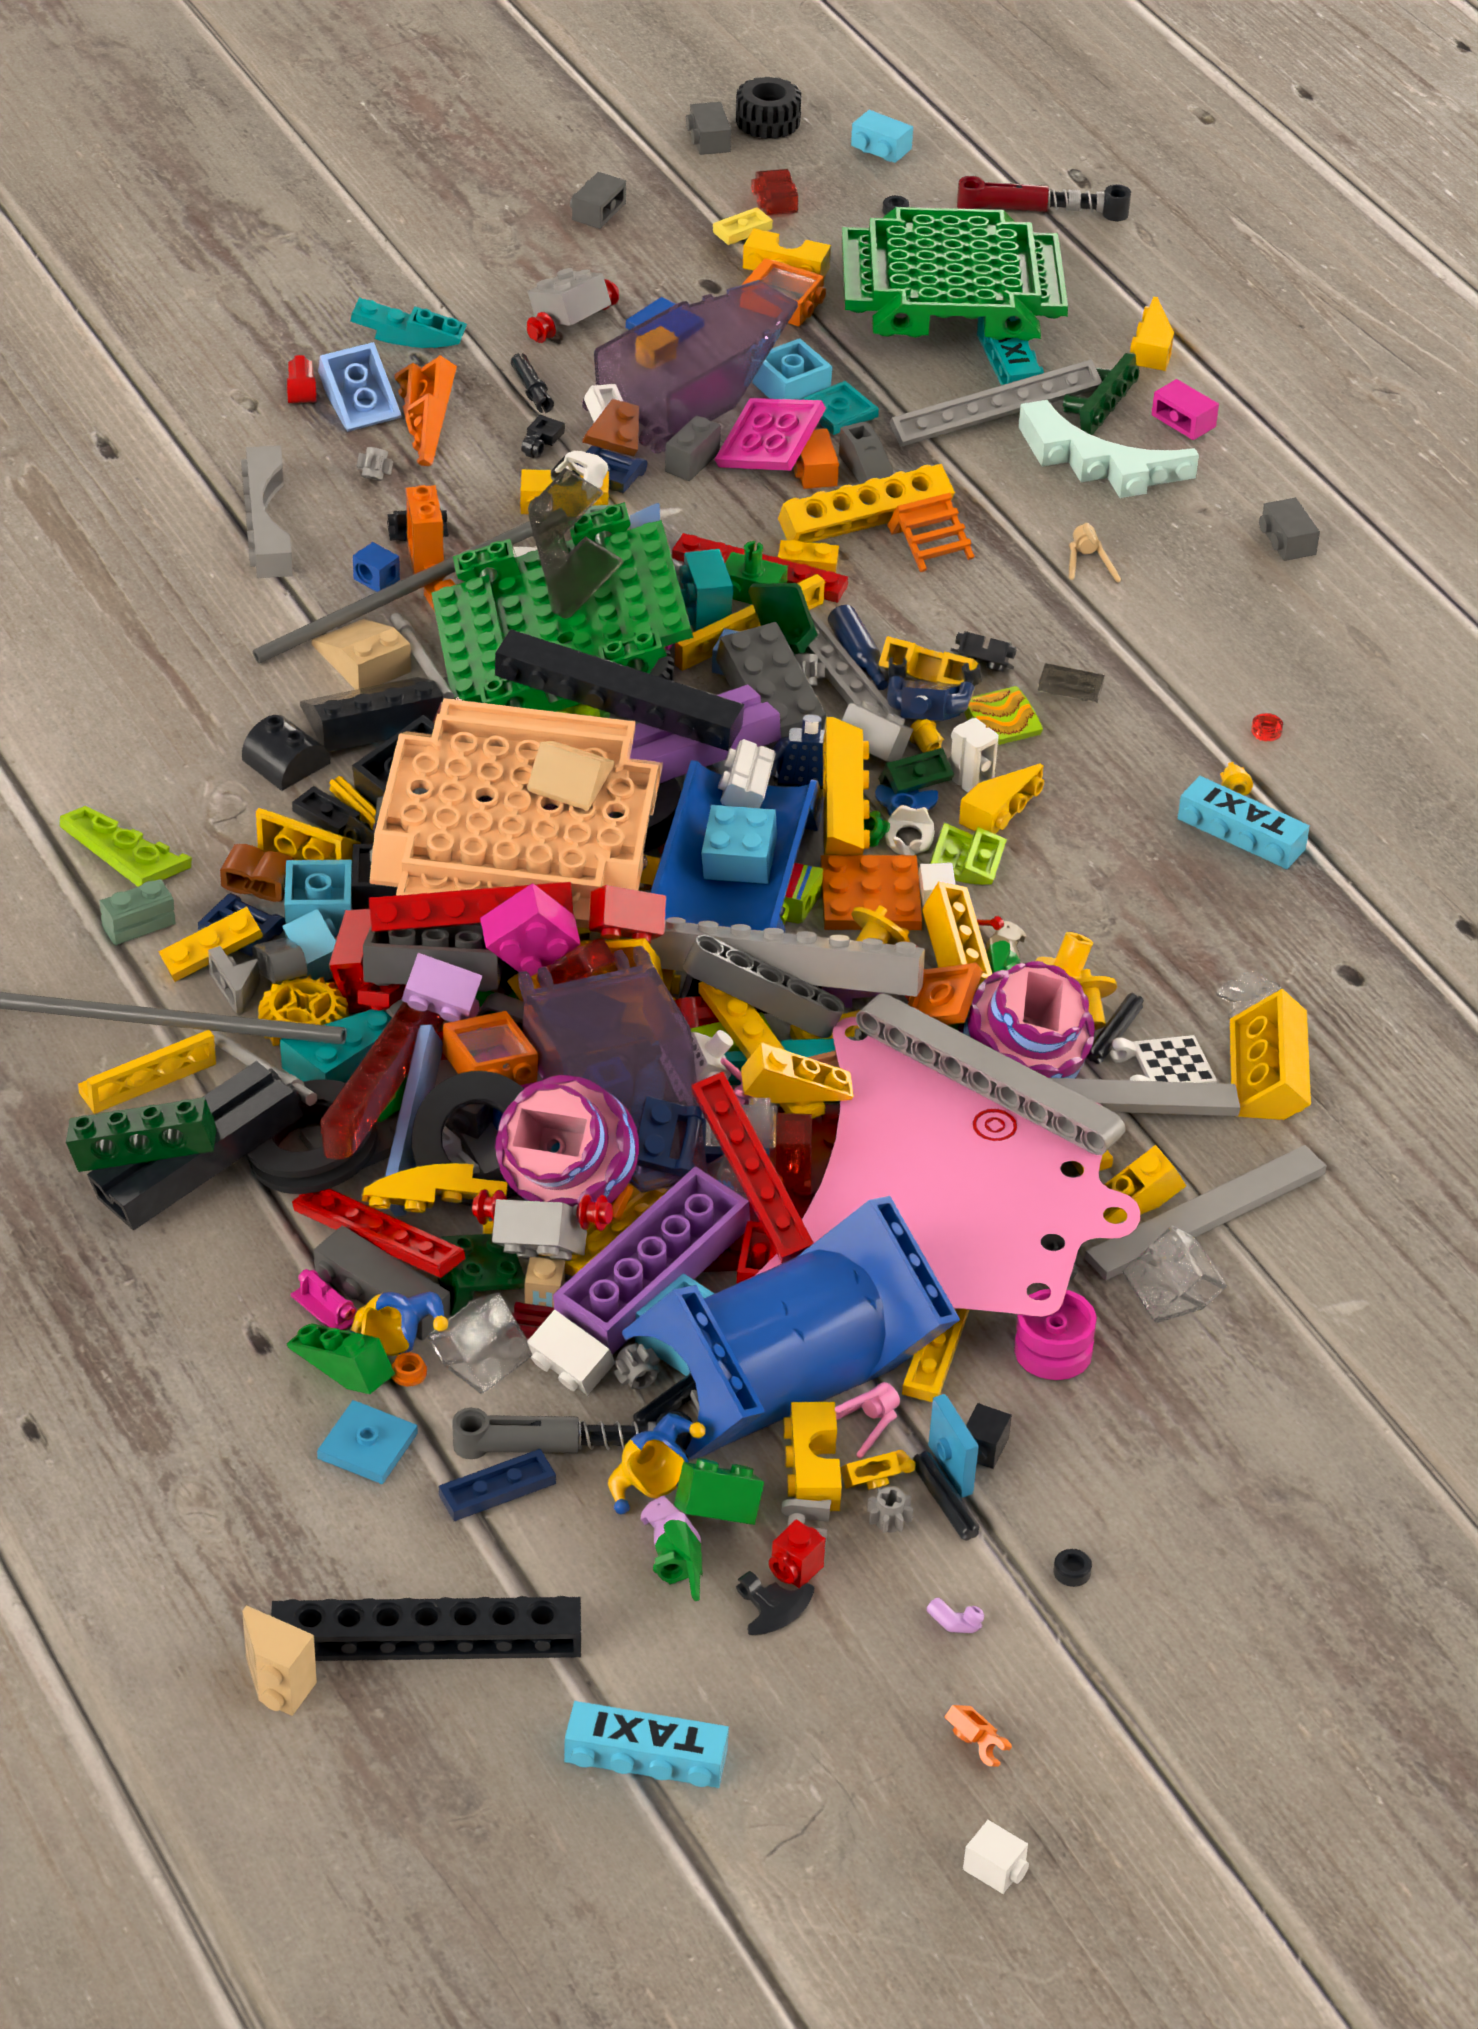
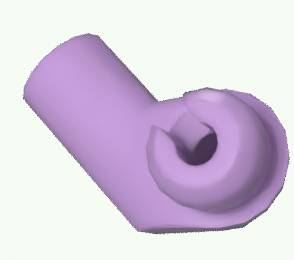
M935 1598L927 1607V1612L948 1632L974 1633L982 1627L981 1622L984 1620V1613L977 1606H968L964 1613H957L942 1599Z

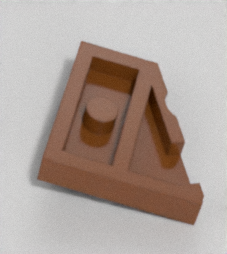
M612 398L582 439V443L634 457L638 451L639 406Z

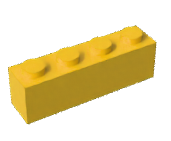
M938 881L922 908L938 968L977 963L983 971L978 984L979 987L992 974L968 889L964 886Z

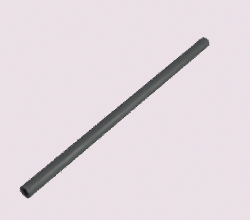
M560 506L466 551L479 549L493 542L510 539L512 545L567 520L566 512ZM453 557L254 649L253 656L255 660L260 664L456 572Z
M0 992V1009L342 1045L345 1043L347 1035L346 1028Z

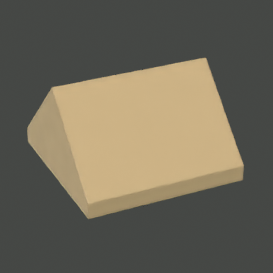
M556 741L540 742L527 791L588 811L611 772L614 760Z

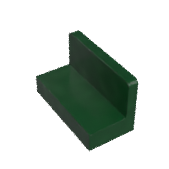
M942 747L886 763L878 779L880 784L890 782L894 794L950 781L955 774Z

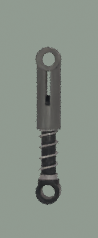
M470 1407L458 1411L453 1417V1448L458 1456L465 1459H478L487 1452L529 1453L541 1449L543 1453H578V1449H582V1445L589 1446L591 1450L594 1446H605L607 1450L611 1446H622L624 1449L632 1437L643 1431H653L660 1420L669 1413L681 1416L692 1422V1419L687 1414L674 1410L661 1414L656 1422L650 1423L649 1421L647 1426H637L635 1421L632 1422L631 1426L620 1425L618 1421L614 1425H603L602 1421H599L597 1425H587L585 1421L580 1422L579 1417L487 1415L479 1408ZM689 1432L679 1434L675 1441L687 1458L686 1449L693 1438Z

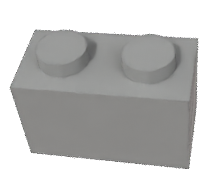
M862 700L861 705L849 702L842 721L863 729V741H869V753L887 762L900 760L913 732L912 728L904 725L905 719L889 712L887 716L878 713L880 707Z

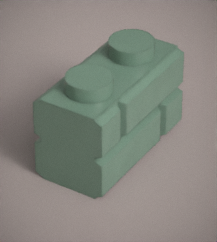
M161 879L145 882L142 886L125 892H116L111 897L99 900L102 913V927L114 945L176 924L173 911L174 899Z

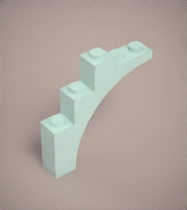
M1048 400L1020 405L1018 427L1042 467L1069 462L1080 482L1108 478L1119 498L1147 494L1148 486L1196 478L1199 454L1195 448L1148 450L1127 447L1105 441L1072 425L1053 408Z

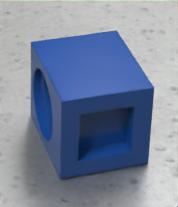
M374 542L370 543L353 555L354 580L376 592L395 584L400 580L399 556Z

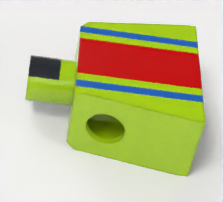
M798 863L794 864L780 913L783 925H785L786 921L797 924L804 922L822 893L823 868Z

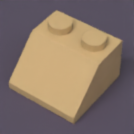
M246 1605L242 1611L246 1659L258 1699L271 1710H280L293 1716L317 1683L314 1635Z

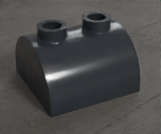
M270 715L258 722L247 735L242 747V761L281 791L331 764L328 750L282 715Z

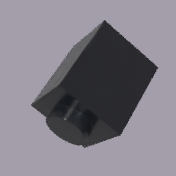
M977 1403L966 1427L978 1444L977 1464L994 1469L1009 1439L1012 1414Z

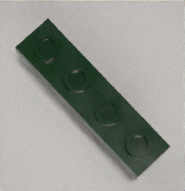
M1125 353L1112 369L1096 368L1102 383L1089 398L1068 394L1064 397L1063 411L1080 415L1081 430L1093 435L1099 426L1103 425L1110 412L1114 411L1122 397L1126 396L1130 387L1137 382L1140 370L1136 365V354Z

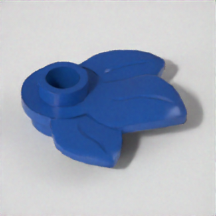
M878 785L875 797L880 804L887 807V812L891 816L902 805L913 809L925 807L927 810L932 809L938 801V791L926 790L919 792V790L908 793L894 794L892 788Z

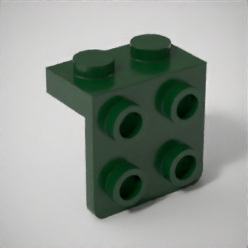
M796 583L752 584L748 592L760 626L776 622L794 656L795 654L804 653L818 634L800 585Z

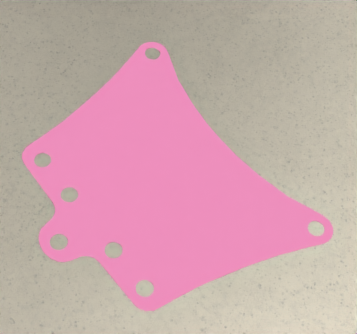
M849 1017L839 1021L833 1028V1039L839 1067L851 1073L854 1097L852 1100L840 1101L837 1134L831 1157L821 1185L802 1218L813 1242L815 1243L868 1200L891 1196L953 1308L1042 1317L1058 1311L1063 1303L1081 1244L1094 1238H1122L1132 1233L1140 1222V1209L1137 1202L1126 1194L1107 1188L1100 1181L1099 1168L1102 1155H1095L870 1036L860 1041L850 1040L846 1037L845 1030L850 1026L858 1025L856 1017ZM986 1109L1004 1110L1015 1118L1017 1130L1008 1139L1002 1141L987 1140L977 1135L973 1129L974 1117ZM1001 1113L983 1114L976 1122L978 1130L991 1138L1005 1137L1014 1128L1011 1119ZM991 1117L1000 1118L1005 1122V1128L998 1133L990 1132L985 1128V1121ZM998 1120L987 1123L991 1130L994 1131L1003 1127ZM1067 1161H1075L1083 1165L1084 1173L1079 1177L1071 1178L1062 1174L1060 1167ZM1110 1207H1119L1127 1213V1219L1123 1223L1112 1224L1104 1219L1103 1212ZM1047 1234H1057L1064 1239L1065 1246L1058 1251H1049L1042 1247L1041 1239ZM776 1254L756 1275L782 1264L778 1255ZM1033 1283H1043L1051 1289V1295L1046 1300H1034L1028 1296L1027 1288Z

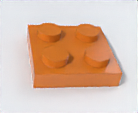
M977 963L924 969L923 987L917 997L910 996L908 1005L946 1025L965 1023L983 971Z

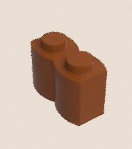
M234 844L220 869L221 886L234 893L253 894L260 899L280 902L285 896L286 860L295 859L281 852H264L253 845Z

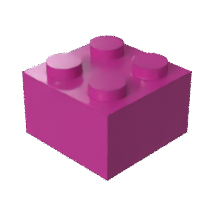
M533 883L480 918L486 948L527 979L581 945L575 916Z

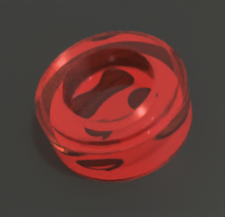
M1271 713L1259 714L1253 718L1251 732L1257 739L1262 741L1277 740L1282 735L1283 721Z

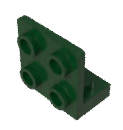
M493 1233L441 1236V1239L463 1248L466 1258L442 1278L437 1277L440 1286L450 1292L451 1317L465 1316L468 1303L473 1300L474 1291L525 1288V1275L517 1254L506 1253L503 1246L493 1243Z

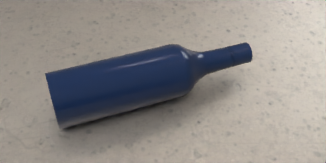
M840 605L834 608L828 616V623L839 643L861 670L869 674L878 690L886 689L888 682L878 665L881 657L880 651L857 612L851 605Z

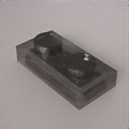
M1045 663L1039 680L1038 691L1098 703L1105 675Z

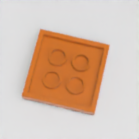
M821 855L824 930H862L863 928L854 921L851 915L854 908L863 907L875 912L879 905L887 909L884 917L900 928L922 930L917 855Z

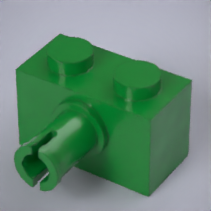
M750 541L744 545V555L732 552L725 562L733 584L732 599L752 605L753 603L748 592L752 584L787 583L788 566L762 560L763 545L758 542L757 550L755 551L756 541Z
M697 1458L696 1464L683 1462L674 1502L676 1508L685 1514L755 1525L765 1481L753 1474V1468L738 1464H732L731 1470L718 1468V1462Z

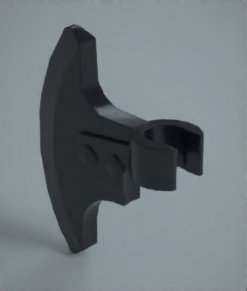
M751 1571L738 1578L740 1582L736 1586L738 1593L744 1599L751 1600L759 1610V1616L748 1625V1634L752 1636L767 1634L793 1622L810 1603L815 1589L814 1586L806 1583L799 1589L789 1591L783 1589L775 1582L764 1588L759 1578Z

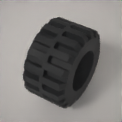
M757 77L753 80L745 81L737 89L736 123L738 128L742 129L746 134L764 139H776L794 133L795 129H798L800 126L801 91L795 84H791L790 81L777 77Z

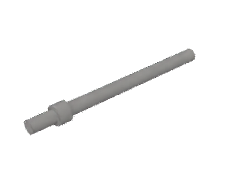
M400 613L392 614L390 620L394 628L410 643L412 654L429 680L435 681L443 698L454 700L453 692L416 638L415 630L411 623L404 620Z
M192 1029L193 1031L197 1032L198 1034L201 1033V1032L206 1031V1030ZM211 1031L214 1035L216 1046L247 1066L258 1061L267 1070L272 1068L279 1075L282 1082L286 1085L290 1083L297 1089L302 1102L309 1106L315 1104L317 1094L306 1088L302 1080L292 1074L286 1075L223 1033Z

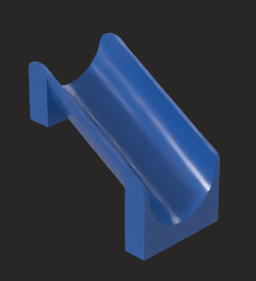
M691 760L650 893L666 896L665 920L671 917L685 919L686 923L695 924L701 921H714L718 923V926L723 927L744 924L750 926L751 930L764 931L766 928H779L785 933L780 913L804 829L819 830L823 809V796L818 780H811L810 784L801 787L767 786L760 808L775 809L777 840L768 884L704 879L701 852L711 805H726L720 801L723 790L718 789L722 775L705 768L699 761Z
M891 1196L868 1200L796 1258L713 1295L703 1298L697 1285L672 1290L622 1331L625 1340L637 1336L654 1337L673 1347L686 1362L696 1383L699 1402L697 1422L703 1424L706 1428L705 1435L699 1439L693 1437L686 1449L689 1459H696L779 1422L784 1417H790L791 1402H823L894 1370L957 1323L960 1318Z

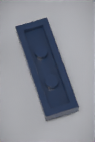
M538 1449L439 1485V1496L453 1521H457L555 1485L556 1474L542 1450Z

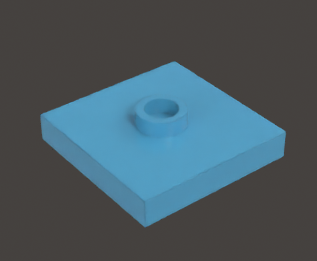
M942 1394L933 1397L928 1446L959 1496L963 1498L973 1494L978 1444L948 1396Z
M352 1400L318 1448L317 1459L383 1484L418 1434V1425Z

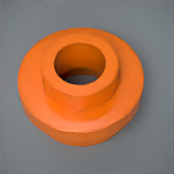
M402 1353L392 1363V1368L395 1372L392 1379L401 1386H416L423 1382L427 1376L426 1363L416 1353Z

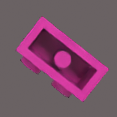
M1175 379L1154 392L1151 415L1190 439L1195 440L1216 427L1219 403L1180 380Z

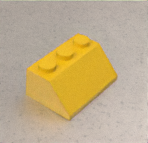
M258 808L255 811L258 848L264 852H281L295 860H352L353 844H361V842L269 810Z

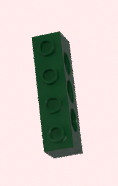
M205 1097L70 1118L66 1144L78 1172L213 1152L217 1127Z

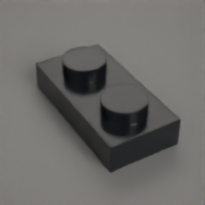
M315 786L292 801V811L324 830L343 836L350 814L361 821L360 812Z

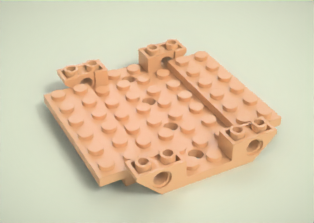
M443 698L440 714H437L432 734L407 731L399 734L374 834L370 884L398 887L396 895L522 886L532 883L571 882L576 925L578 928L589 929L591 891L604 885L632 890L639 889L643 869V848L649 818L654 813L663 762L630 758L635 734V721ZM556 741L614 760L611 772L588 811L527 791L540 742ZM417 788H424L427 790V792L424 794L413 793V791ZM482 796L493 798L489 802H480L477 799ZM546 804L558 806L555 810H545L542 807ZM611 812H620L624 816L611 818L608 815Z

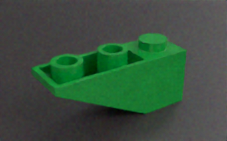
M311 1323L299 1329L297 1335L286 1343L289 1349L348 1390L371 1394L395 1374L380 1338Z

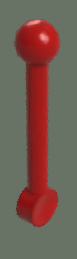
M995 916L991 920L977 919L978 926H992L995 930H1000L1004 927V921L999 916Z

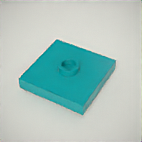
M846 381L800 399L822 400L826 409L818 423L825 429H828L832 435L840 433L841 427L879 417V408Z

